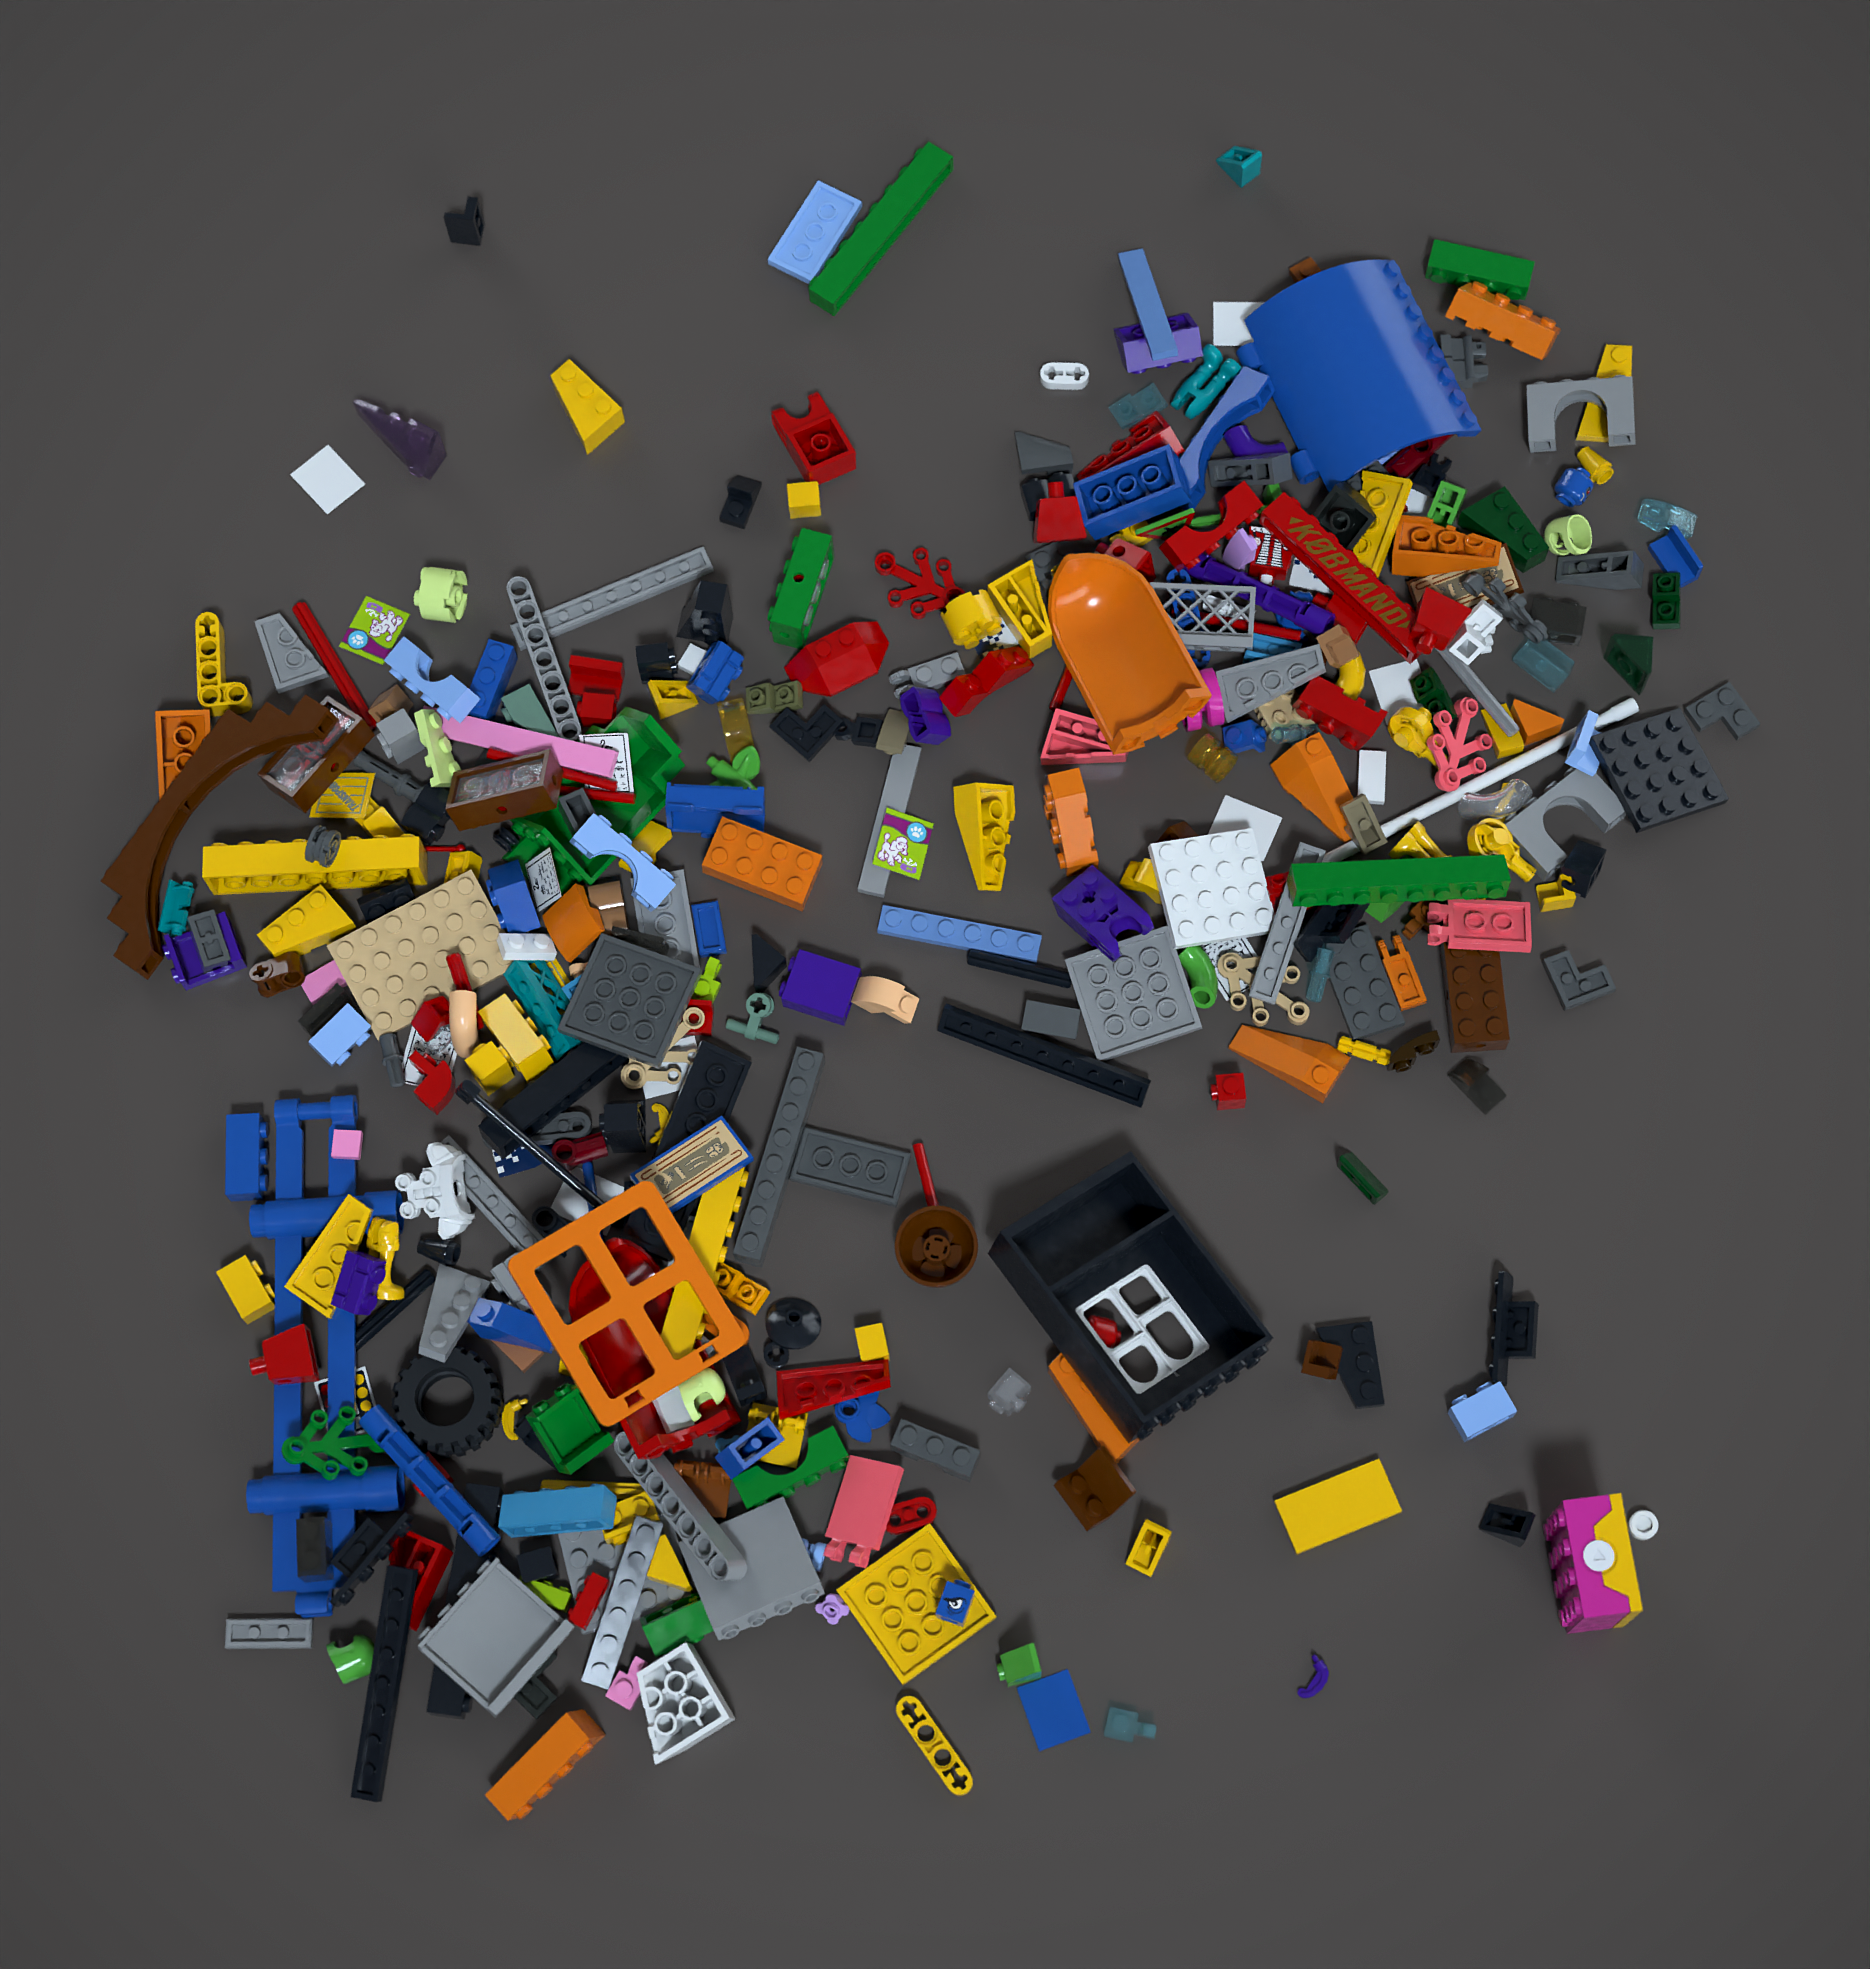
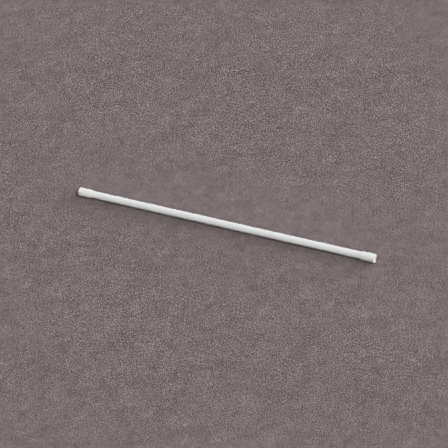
M1631 697L1598 715L1594 729L1598 731L1637 713L1639 708L1636 701ZM1577 726L1460 785L1455 791L1446 792L1381 825L1380 827L1385 837L1387 838L1569 746L1572 743ZM1351 840L1326 853L1322 862H1340L1358 853L1360 850Z

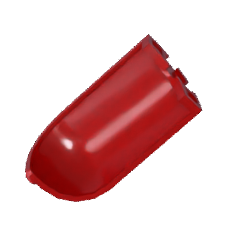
M615 1237L605 1242L606 1247L629 1285L636 1286L661 1271L654 1259L642 1247L632 1241ZM588 1260L579 1268L570 1287L568 1310L572 1323L610 1300L609 1294ZM673 1287L644 1304V1310L660 1337L673 1296ZM622 1319L613 1322L580 1342L604 1391L610 1399L617 1398L654 1374L651 1364ZM696 1339L694 1349L702 1346L700 1340ZM705 1349L699 1352L703 1362L709 1359ZM713 1364L708 1367L715 1370ZM636 1390L624 1399L628 1407L643 1398ZM725 1390V1397L718 1405L713 1399H709L700 1405V1419L694 1422V1426L666 1434L653 1401L620 1420V1424L637 1458L644 1460L658 1458L670 1448L673 1453L693 1446L692 1440L707 1434L708 1438H711L739 1423L741 1419Z

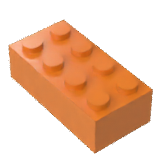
M722 816L703 860L702 871L704 874L803 912L823 864V855Z

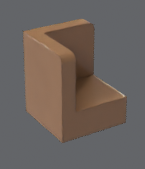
M1339 624L1316 637L1328 663L1337 669L1360 655L1347 628Z
M396 684L380 694L368 712L378 723L402 708L408 713L413 706V702Z

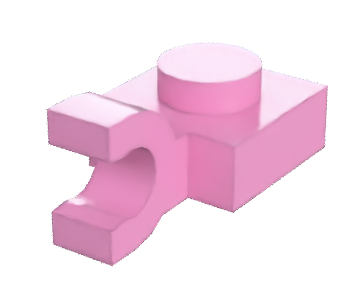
M636 1656L627 1674L619 1670L605 1696L631 1711L641 1694L637 1673L646 1668L649 1663Z

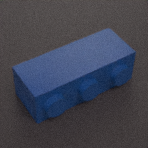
M491 639L488 640L469 688L480 700L467 716L494 721L501 698L505 693L518 660L514 646Z
M260 1113L226 1115L225 1195L231 1202L264 1200V1191H268V1177L264 1175V1165L268 1164L269 1155L268 1149L264 1148V1139L269 1136V1126Z

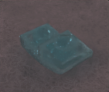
M1152 383L1134 396L1128 394L1108 408L1120 427L1125 429L1135 425L1156 410L1160 412L1168 407V404L1155 384Z
M1644 499L1637 521L1658 533L1664 528L1669 530L1671 526L1676 525L1687 540L1693 535L1697 515L1666 502Z

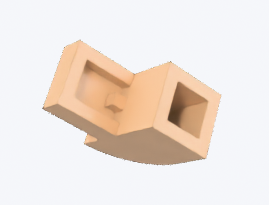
M867 976L859 978L851 1002L870 1013L884 1012L900 1022L908 1024L912 1021L919 998L905 991V986L881 977Z

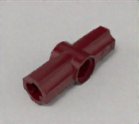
M1455 434L1431 438L1407 446L1385 465V469L1392 476L1407 478L1419 466L1428 463L1431 455ZM1421 447L1425 449V451L1419 452L1415 448Z

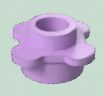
M827 1594L824 1601L818 1602L815 1606L816 1612L823 1614L828 1623L833 1625L838 1623L840 1617L846 1616L849 1613V1607L838 1594Z

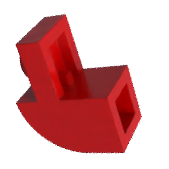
M415 1050L408 1059L426 1078L413 1092L419 1101L434 1114L438 1115L454 1095L455 1078L444 1060L437 1065V1062L430 1055L425 1053L422 1056Z

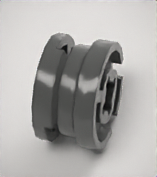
M321 825L314 827L305 849L306 861L311 863L317 861L321 866L330 867L340 847V832L336 830L327 831L326 827Z

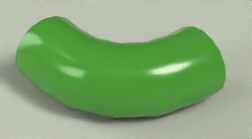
M1200 945L1176 949L1181 965L1190 978V992L1195 1006L1199 1008L1211 1007L1217 998L1218 979L1209 956Z

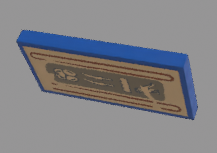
M721 1115L631 1173L630 1179L635 1185L642 1181L652 1182L673 1214L753 1162L754 1157Z

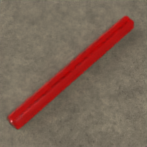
M305 602L296 603L292 607L294 615L352 712L362 717L370 729L373 730L377 724L375 719L368 712V707Z

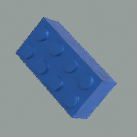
M1170 444L1073 483L1084 526L1094 540L1191 502L1180 459Z

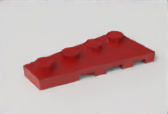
M888 1359L776 1371L779 1418L782 1420L890 1388Z

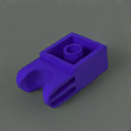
M1093 865L1052 898L1058 916L1092 947L1095 946L1112 962L1122 956L1118 942L1115 939L1120 932L1131 929L1146 935L1154 929L1152 920L1147 912Z

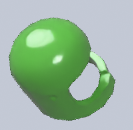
M355 1635L353 1636V1642L343 1648H338L335 1641L326 1644L328 1654L344 1685L370 1675L375 1644L368 1636Z

